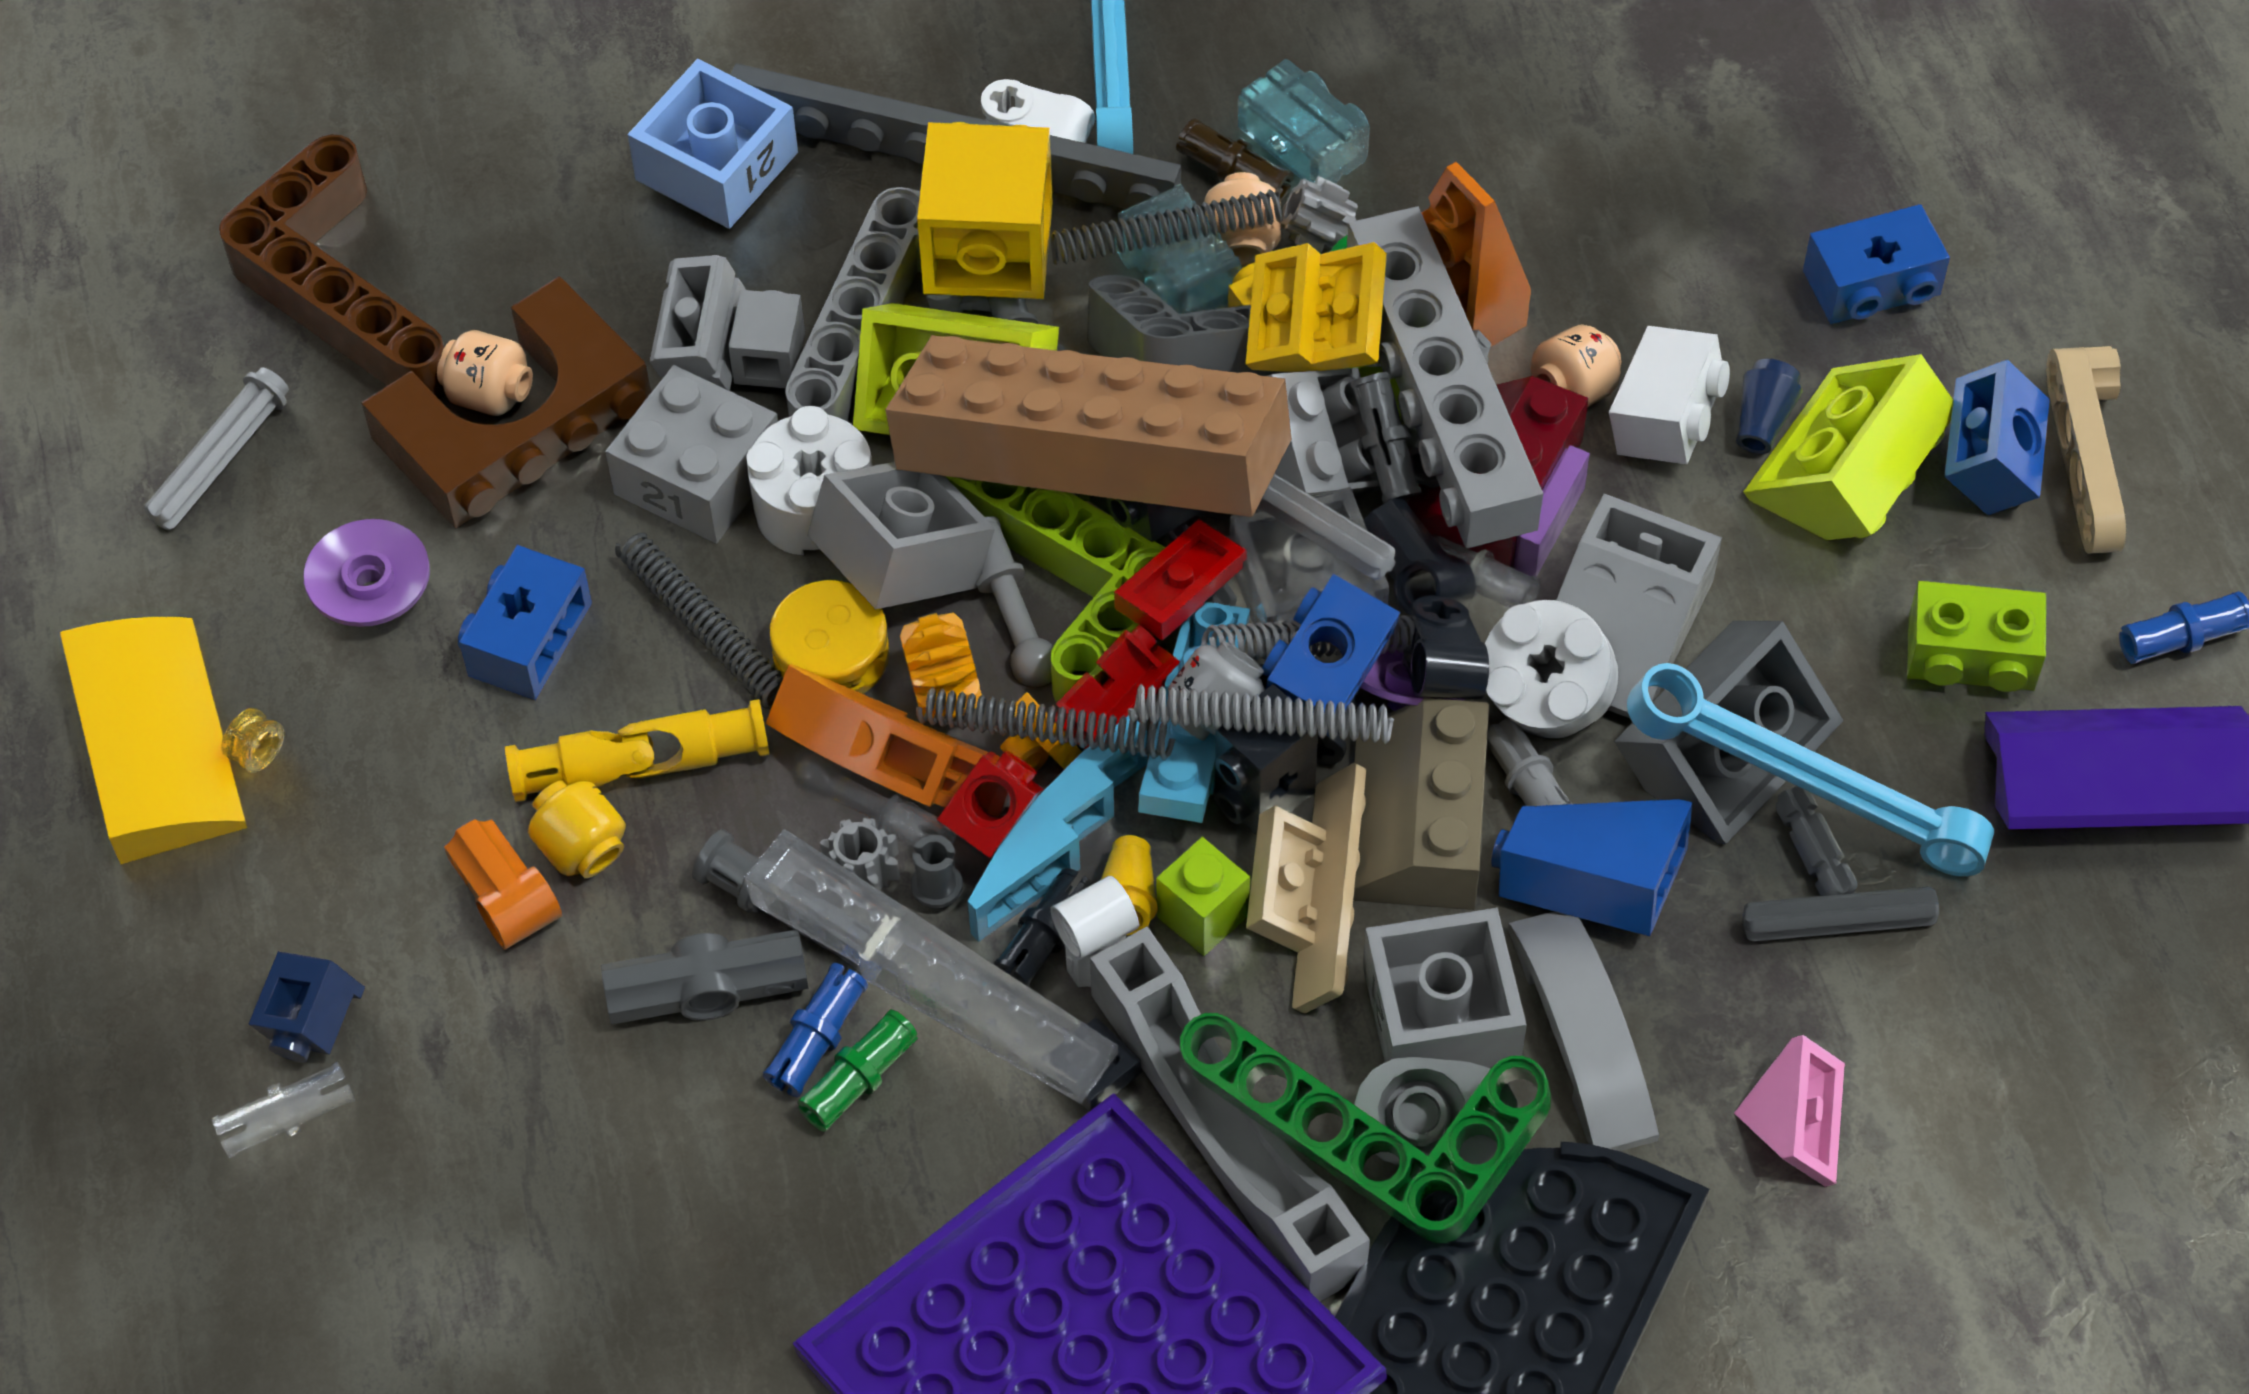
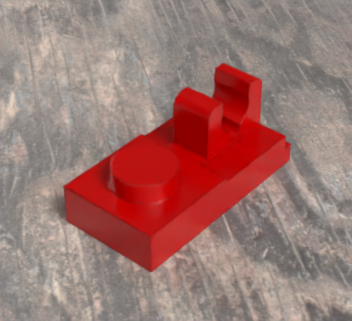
M1198 519L1114 591L1115 609L1163 641L1202 607L1209 597L1243 569V562L1247 559V550Z

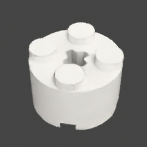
M805 406L796 410L792 416L774 423L758 437L753 446L748 450L746 459L754 513L761 533L774 546L790 554L804 555L803 549H819L807 535L824 475L873 466L868 442L858 429L841 418L828 415L820 407Z
M1538 600L1519 604L1506 611L1489 633L1485 642L1489 656V678L1486 691L1500 711L1508 719L1520 726L1523 731L1543 738H1564L1586 728L1594 721L1596 722L1610 707L1618 685V665L1608 639L1598 624L1578 607L1556 600ZM1551 657H1555L1564 670L1562 674L1551 673L1548 682L1544 683L1543 678L1536 670L1539 664H1548Z

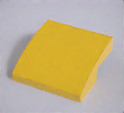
M1375 242L1323 254H1320L1309 243L1255 255L1246 365L1252 370L1305 372L1337 370L1378 363L1387 253Z

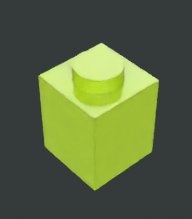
M1201 837L1156 878L1157 917L1202 956L1208 954L1247 918L1250 898V876L1204 837Z

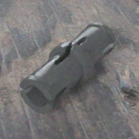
M1388 372L1372 374L1351 382L1366 435L1361 437L1364 451H1371L1383 495L1381 497L1383 503H1386L1391 498L1403 497L1405 500L1422 493L1421 488L1418 486L1406 442L1412 438L1410 429L1407 425H1402L1390 383V373Z

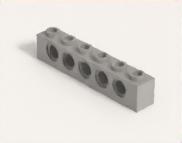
M1419 206L1349 222L1347 248L1375 242L1387 253L1379 347L1380 364L1383 372L1390 373L1391 379L1395 378L1400 389L1398 396L1399 407L1405 425L1408 428L1415 427L1420 437L1419 454L1423 469L1428 477L1436 476L1441 487L1439 494L1440 506L1449 527L1457 526L1466 548L1538 531L1543 501L1542 489Z

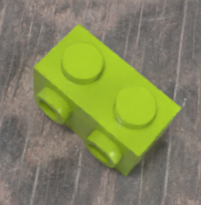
M1918 581L1909 613L1908 679L1927 680L1932 684L1943 686L1955 683L1989 686L2003 692L2018 690L2035 691L2046 658V593Z

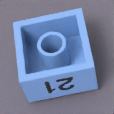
M698 58L627 134L636 181L729 229L798 153L792 106Z

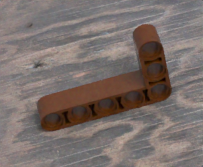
M330 134L319 137L235 206L221 220L219 231L232 274L244 285L385 385H390L412 370L438 399H441L446 395L443 386L440 385L437 379V366L444 349L441 335L432 326L314 245L356 209L365 199L367 193L356 145L349 138L342 135Z

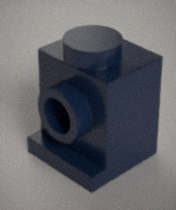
M278 951L249 1025L271 1041L269 1045L270 1051L288 1060L305 1063L311 1051L330 1055L352 998L361 999L365 986L332 960Z

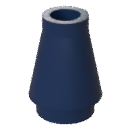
M1760 359L1754 363L1751 370L1745 372L1743 376L1740 425L1736 437V443L1744 450L1756 454L1769 453L1775 438L1803 392L1799 384L1801 375L1790 364L1776 359Z

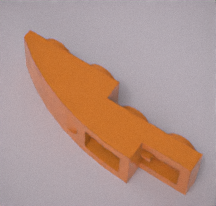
M789 664L765 723L830 761L929 807L937 804L945 808L979 759L989 753L907 718L908 713L793 664ZM985 782L979 792L980 804L987 813L993 816H1002L1009 799V793L1004 786L997 782Z

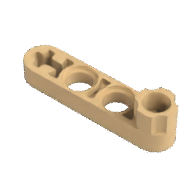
M2111 346L2051 349L2047 359L2048 393L2081 539L2087 554L2121 552L2124 548L2126 537L2124 507L2099 400L2117 399L2120 392V359L2117 349H2112Z

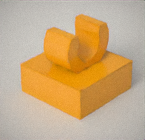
M1026 692L1016 702V710L1014 716L1016 717L1018 704L1023 700L1026 703V711L1023 726L1026 727L1028 706L1030 703L1034 702V704L1036 705V713L1033 722L1034 733L1037 722V712L1040 705L1028 692ZM1047 712L1043 724V735L1047 725ZM1055 722L1053 726V736L1057 729V724ZM1018 734L1015 737L1009 736L1000 746L1003 752L1006 750L1015 754L1028 763L1035 771H1038L1044 765L1049 755L1065 770L1082 753L1077 745L1072 747L1069 742L1061 745L1059 740L1052 744L1049 739L1041 742L1038 737L1035 740H1031L1029 736L1021 739Z

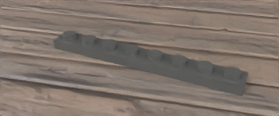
M738 63L735 64L731 72V76L792 106L796 133L812 139L821 138L855 146L864 151H877L908 158L920 164L924 162L928 122H965L968 124L1009 126ZM1050 135L1052 192L1076 197L1089 203L1098 202L1133 210L1141 215H1147L1148 212L1155 215L1157 210L1164 214L1166 209L1173 212L1176 207H1180L1181 165Z

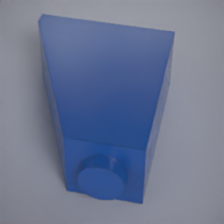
M1672 799L1522 806L1511 830L1501 829L1493 848L1491 865L1494 868L1500 869L1499 897L1651 936L1688 849L1692 802Z

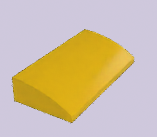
M186 617L129 618L61 631L60 636L109 840L120 865L246 829L247 824L193 619Z

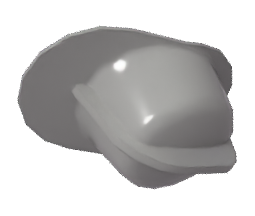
M1421 1057L1391 1059L1374 1068L1359 1086L1354 1105L1420 1151L1429 1155L1490 1068L1466 1061ZM1507 1083L1500 1093V1100L1505 1105L1518 1108V1100ZM1475 1135L1463 1143L1460 1149V1157L1471 1164H1483L1495 1155L1497 1143L1488 1136ZM1389 1152L1376 1153L1383 1161L1400 1165V1159L1396 1155Z

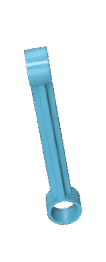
M1091 0L1097 146L1133 154L1125 0Z
M1663 663L1652 667L1628 695L1627 710L1634 725L1647 736L1665 740L1674 738L1684 731L1921 845L1920 854L1923 860L1934 869L1954 876H1972L1980 873L1985 867L1994 835V828L1982 815L1966 808L1954 806L1941 807L1934 810L1703 699V691L1698 680L1692 673L1679 665ZM1657 686L1671 692L1681 706L1682 717L1669 716L1657 709L1650 699L1648 687Z

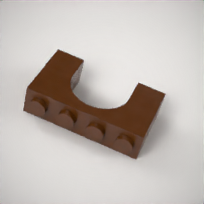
M560 276L511 306L519 344L556 381L555 388L547 401L530 415L514 422L498 425L477 424L464 420L452 413L412 370L361 402L371 439L455 529L474 517L486 514L495 506L496 502L522 485L536 481L544 474L546 469L572 452L585 449L593 442L595 437L622 419L633 417L651 394L646 363Z

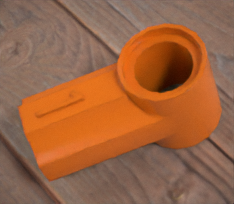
M474 819L455 831L454 837L444 846L450 863L475 896L476 906L487 928L504 950L562 917L560 905L542 874L534 866L527 869L492 819L488 821Z

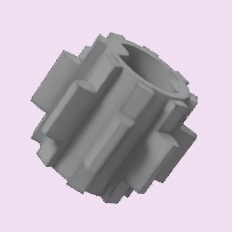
M1317 176L1314 183L1301 179L1299 184L1291 190L1282 209L1283 221L1281 222V227L1290 232L1288 239L1294 241L1296 245L1309 243L1320 254L1323 248L1331 250L1340 239L1348 235L1349 222L1356 221L1355 216L1358 206L1348 199L1350 192L1320 176Z
M863 818L862 822L854 823L850 819L840 821V830L837 833L831 832L829 839H822L820 842L822 859L826 861L821 866L823 882L825 885L834 884L837 891L843 889L845 901L850 902V900L857 902L858 897H869L870 900H877L880 898V889L883 886L889 887L891 881L899 880L900 878L898 860L894 858L899 854L897 837L895 834L887 835L883 828L877 830L876 821L873 818Z

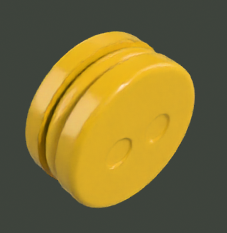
M823 580L806 584L787 595L777 606L772 616L769 633L773 662L776 670L782 672V677H784L788 665L793 664L864 694L883 676L889 660V642L885 614L882 608L875 609L852 583L838 580Z

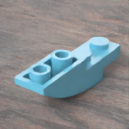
M1205 602L1202 607L1181 624L1173 656L1180 663L1167 676L1164 687L1166 689V705L1170 683L1194 651L1201 646L1202 637L1206 629L1212 624L1216 626L1221 624L1226 626L1229 624L1237 625L1239 623L1246 625L1249 623L1250 609ZM1211 631L1209 633L1207 642L1208 645H1210L1209 638L1212 637L1214 631ZM1236 635V638H1235V646H1236L1237 648H1239V647H1238V639H1237V635ZM1217 637V643H1216V644H1217V647L1220 645V642H1219V638H1218V637ZM1160 719L1154 740L1155 749L1158 743L1160 724L1162 723ZM1170 719L1167 723L1165 751L1169 738H1174L1176 740L1172 753L1166 760H1162L1160 755L1155 759L1149 756L1139 792L1138 812L1202 823L1209 794L1213 795L1215 788V735L1210 733L1204 741L1200 740L1183 729L1179 724L1174 726Z

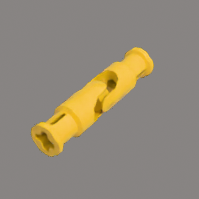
M759 699L750 701L748 708L710 715L706 709L630 723L619 729L617 734L609 731L590 730L559 736L558 742L550 745L519 750L516 745L505 746L507 768L515 802L525 801L527 794L543 791L557 781H563L567 786L579 781H588L595 784L596 787H601L618 779L623 774H626L627 777L641 779L716 765L718 758L756 751L760 757L770 755ZM663 731L677 737L681 744L677 754L665 762L654 764L653 741L648 732Z

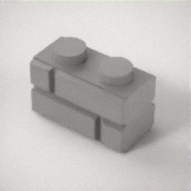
M712 255L675 258L669 264L666 279L668 287L663 293L650 364L661 378L675 365L730 391L733 373L729 343L740 291L746 289L740 279L735 277V271L726 257Z

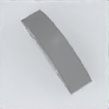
M1554 911L1510 922L1508 931L1529 985H1536L1574 1086L1572 1102L1588 1144L1622 1151L1657 1142L1659 1132L1633 1040L1604 965L1579 917Z

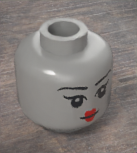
M1222 641L1218 647L1205 644L1194 651L1170 683L1168 693L1172 687L1176 689L1177 707L1179 692L1184 687L1187 691L1188 706L1190 691L1195 689L1197 691L1198 710L1200 693L1204 689L1207 691L1209 708L1211 693L1215 690L1218 693L1219 711L1222 693L1226 691L1229 694L1230 709L1232 695L1237 692L1239 695V707H1241L1244 694L1247 693L1250 696L1251 702L1256 694L1259 695L1265 690L1263 683L1259 679L1264 671L1250 656L1229 642ZM1181 720L1178 723L1191 735L1203 741L1210 733L1214 735L1216 733L1213 722L1207 729L1203 726L1202 721L1197 728L1192 724V720L1186 727L1182 724Z

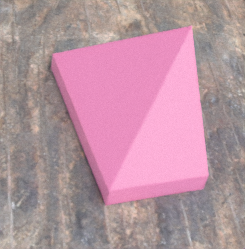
M1801 1035L1790 1040L1734 1114L1783 1160L1826 1187L1836 1184L1845 1063L1806 1036Z

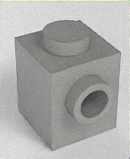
M776 290L740 291L729 343L734 384L786 388L787 382L801 355L805 336L801 295L786 294Z

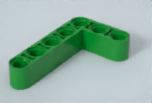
M1204 1013L1196 1016L1185 1025L1180 1036V1050L1192 1074L1200 1083L1416 1234L1433 1243L1453 1241L1458 1239L1468 1229L1544 1122L1551 1108V1093L1543 1068L1535 1060L1525 1056L1503 1058L1489 1070L1431 1153L1426 1155L1226 1016L1219 1013ZM1213 1037H1224L1231 1041V1050L1228 1056L1221 1062L1205 1064L1198 1060V1051L1206 1040ZM1279 1075L1287 1080L1286 1090L1278 1100L1271 1103H1261L1252 1098L1254 1086L1262 1077ZM1516 1079L1527 1080L1538 1089L1535 1099L1529 1105L1521 1108H1512L1500 1100V1093L1503 1087L1508 1082ZM1324 1113H1333L1343 1119V1127L1334 1139L1327 1142H1317L1308 1137V1127L1317 1116ZM1475 1135L1488 1136L1497 1143L1495 1155L1483 1164H1471L1460 1157V1149L1463 1143ZM1379 1152H1389L1400 1159V1166L1396 1174L1385 1181H1373L1366 1178L1363 1174L1366 1161L1372 1155ZM1435 1191H1446L1457 1199L1454 1213L1442 1221H1430L1420 1214V1206L1423 1199Z

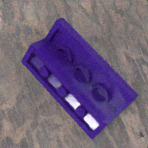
M2242 706L1985 712L1984 737L1997 756L1995 807L2008 829L2249 824V715Z

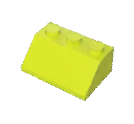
M895 303L863 308L853 426L860 431L890 435L885 409L931 335L941 337L956 336L966 340L998 344L1014 343L1023 347L1057 351L1059 327Z
M1922 354L1832 368L1743 492L1751 502L1825 540L1868 537L1883 526L1886 521L1887 512L1901 492L1913 483L1916 477L1915 472L1928 453L1943 440L1945 436L1944 430L1951 422L1953 398Z

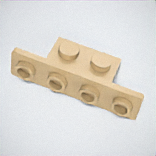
M1352 763L1318 783L1315 791L1312 823L1276 805L1259 814L1246 928L1298 952L1292 1008L1304 1014L1341 996L1348 979L1347 955L1350 928L1354 921V908L1352 906L1355 877L1360 863L1358 848L1361 818L1366 806V797L1364 795L1366 768L1356 763Z

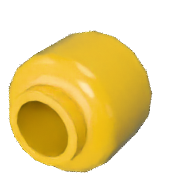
M557 781L545 788L533 801L532 805L536 812L530 820L528 834L560 874L564 876L581 874L584 878L593 877L605 870L622 853L624 844L621 842V839L624 835L626 824L621 815L592 782L579 781L567 786L563 781Z

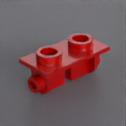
M1138 624L1131 633L1125 629L1095 662L1110 677L1103 686L1086 672L1055 704L1059 709L1062 706L1066 709L1063 730L1066 733L1069 710L1074 708L1076 711L1073 729L1074 738L1077 732L1079 712L1084 709L1086 712V722L1083 739H1085L1088 717L1094 711L1096 713V724L1093 732V739L1095 741L1100 714L1104 712L1106 715L1105 734L1108 731L1109 717L1112 714L1117 717V725L1123 715L1125 717L1128 716L1129 708L1134 709L1138 686L1142 684L1145 687V700L1147 699L1148 688L1151 685L1155 688V695L1158 694L1159 688L1165 686L1167 676L1180 661L1157 645V640L1141 625ZM1058 711L1056 712V716H1055V723H1056V724H1057Z

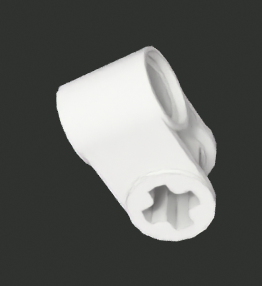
M1003 79L995 81L985 88L981 96V109L987 121L1009 126L1050 128V135L1083 143L1087 142L1096 120L1094 111L1081 99L1071 95H1059L1031 87L1016 80ZM1011 96L1015 97V107H1011Z

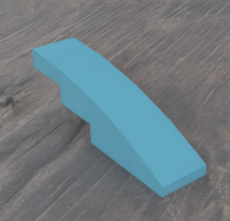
M1129 715L1126 717L1127 723L1124 734V746L1128 738V727L1130 721ZM1138 721L1134 736V748L1136 746L1138 739V730L1140 724ZM1118 724L1115 727L1114 744L1118 736ZM1147 730L1144 738V748L1147 744ZM1105 733V734L1103 735V736H1104V742H1105V740H1106L1107 733ZM1089 746L1035 799L998 847L968 899L970 933L978 942L1044 896L1062 869L1070 868L1076 871L1081 869L1079 841L1114 817V788L1146 766L1148 756L1142 757L1139 752L1132 756L1130 751L1122 754L1119 749L1112 753L1109 747L1105 751H1102L1099 746L1092 750Z

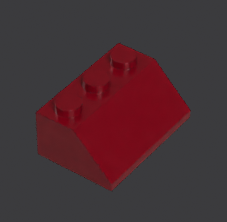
M1534 376L1497 384L1496 386L1539 485L1543 490L1565 448L1568 449L1570 445L1579 448L1583 442L1589 398ZM1423 484L1418 485L1422 493L1412 497L1408 505L1441 548L1447 553L1508 577L1514 567L1517 536L1466 548L1457 526L1449 527L1443 517L1439 498L1441 487L1438 486L1431 489Z

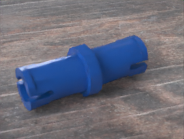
M2238 591L2201 604L2191 605L2188 602H2182L2172 605L2169 612L2163 615L2122 626V631L2119 633L2122 652L2128 662L2135 664L2179 649L2184 653L2198 651L2206 641L2248 630L2249 601L2242 592Z
M832 963L827 975L805 1010H796L791 1018L792 1031L770 1066L763 1072L765 1080L778 1090L783 1091L785 1086L788 1085L787 1094L793 1097H800L805 1084L827 1050H835L842 1038L839 1033L841 1026L861 994L868 988L867 981L850 968L844 976L842 974L845 969L844 966Z

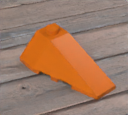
M1454 162L1445 168L1428 197L1430 201L1429 208L1421 213L1472 330H1480L1490 341L1492 347L1527 326L1531 287L1495 201L1457 162Z

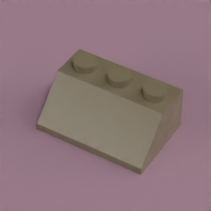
M1423 698L1418 705H1407L1387 714V718L1391 717L1394 719L1388 743L1384 744L1381 734L1379 740L1374 743L1371 740V731L1368 740L1363 742L1359 732V736L1356 739L1354 763L1366 768L1364 789L1366 806L1361 818L1358 848L1360 863L1356 871L1353 901L1475 910L1480 868L1489 703Z

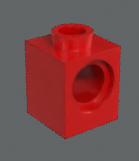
M1006 750L1001 757L990 751L979 759L937 820L991 858L1044 789L1032 781L1037 772L1024 760ZM985 782H997L1008 791L1010 807L1004 816H993L982 808L979 801V792Z

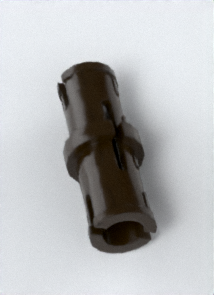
M1196 118L1191 119L1180 133L1179 139L1186 141V143L1178 142L1176 151L1197 160L1217 172V178L1220 181L1224 182L1228 175L1234 173H1252L1258 176L1260 181L1268 183L1276 190L1281 188L1283 190L1280 194L1281 202L1287 196L1292 185L1285 183V181L1291 183L1294 180V173L1253 152V146L1241 138L1237 142L1214 131Z

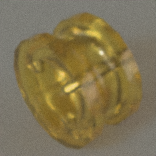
M248 708L234 718L222 738V754L232 761H239L240 766L248 772L257 773L267 767L279 753L285 737L284 727L275 720H267L266 715L259 709Z

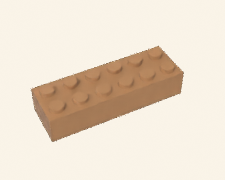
M931 335L885 409L896 470L1253 517L1292 440L1285 378L1260 376L1252 372L1236 373L1203 369L1193 365L1178 366L1138 361L1129 357L1113 358L1080 354L1072 350L1056 351L1023 347L1014 343L998 344L966 340L956 336L941 337Z

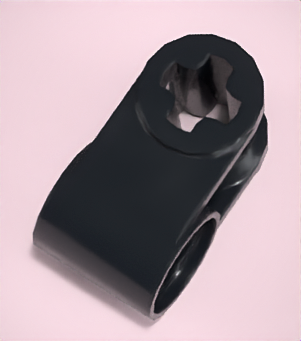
M1434 595L1416 599L1413 602L1411 611L1412 619L1415 623L1412 644L1404 649L1402 664L1410 676L1414 695L1416 697L1482 699L1488 685L1489 656L1484 642H1481L1472 623L1469 610L1460 602L1447 597Z

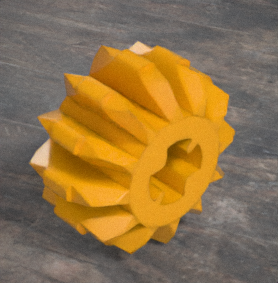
M954 612L941 615L934 613L919 617L918 621L904 625L900 634V640L918 707L922 708L923 717L926 713L927 693L931 687H934L936 690V699L932 711L933 718L936 714L937 695L942 688L946 692L945 706L942 713L943 719L946 715L947 696L951 690H954L956 693L952 719L956 717L957 698L962 691L966 695L962 716L966 713L967 699L971 693H974L976 696V709L978 698L982 694L962 619Z

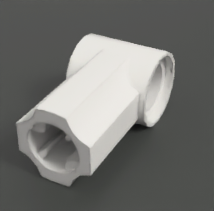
M1107 876L1051 906L1050 910L1055 928L1066 947L1067 972L1078 987H1091L1090 957L1125 939L1127 934L1139 927L1138 916L1128 894L1113 876Z

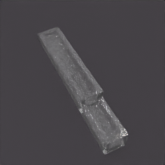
M786 829L782 830L745 876L753 905L858 964L861 976L866 981L1080 1104L1119 1053L1117 1044Z

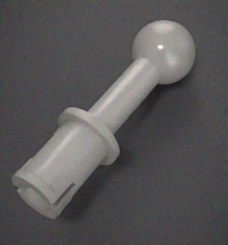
M994 516L985 517L995 527V531L981 576L977 580L976 585L982 593H994L1015 645L1010 659V667L1014 677L1026 686H1044L1052 682L1051 650L1054 645L1045 639L1039 638L1017 586V582L1024 577L1025 570L1022 564L1014 562L1000 528L999 519Z

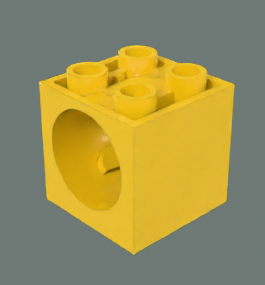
M928 122L917 216L923 294L1044 299L1053 204L1050 128L1030 127L1027 125L1002 126L968 124L965 122Z

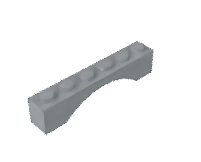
M1145 927L1090 957L1091 996L1124 1044L1141 1060V1068L1265 1247L1320 1302L1352 1284L1360 1268L1368 1263L1370 1239L1333 1187L1315 1174L1281 1138L1200 1083L1192 1074L1180 1050V1036L1185 1025L1194 1017L1201 1015L1182 974L1150 929ZM1214 1038L1206 1040L1198 1051V1060L1205 1064H1216L1225 1059Z

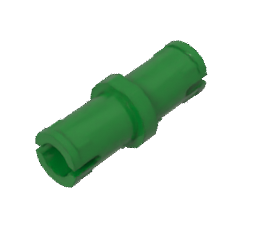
M890 1009L864 1037L852 1047H843L834 1056L835 1064L797 1101L801 1114L815 1128L826 1132L863 1093L873 1094L882 1085L881 1075L918 1040L915 1027L902 1014Z

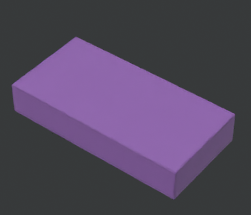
M1571 445L1568 449L1565 448L1542 490L1543 501L1538 531L1517 536L1514 559L1515 572L1531 579H1536L1585 489L1589 452Z

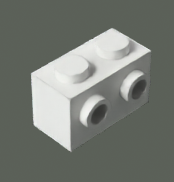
M1647 326L1609 410L1617 455L1688 464L1697 441H1704L1707 437L1711 421V408L1716 397L1724 396L1729 383V364L1721 358L1717 334Z

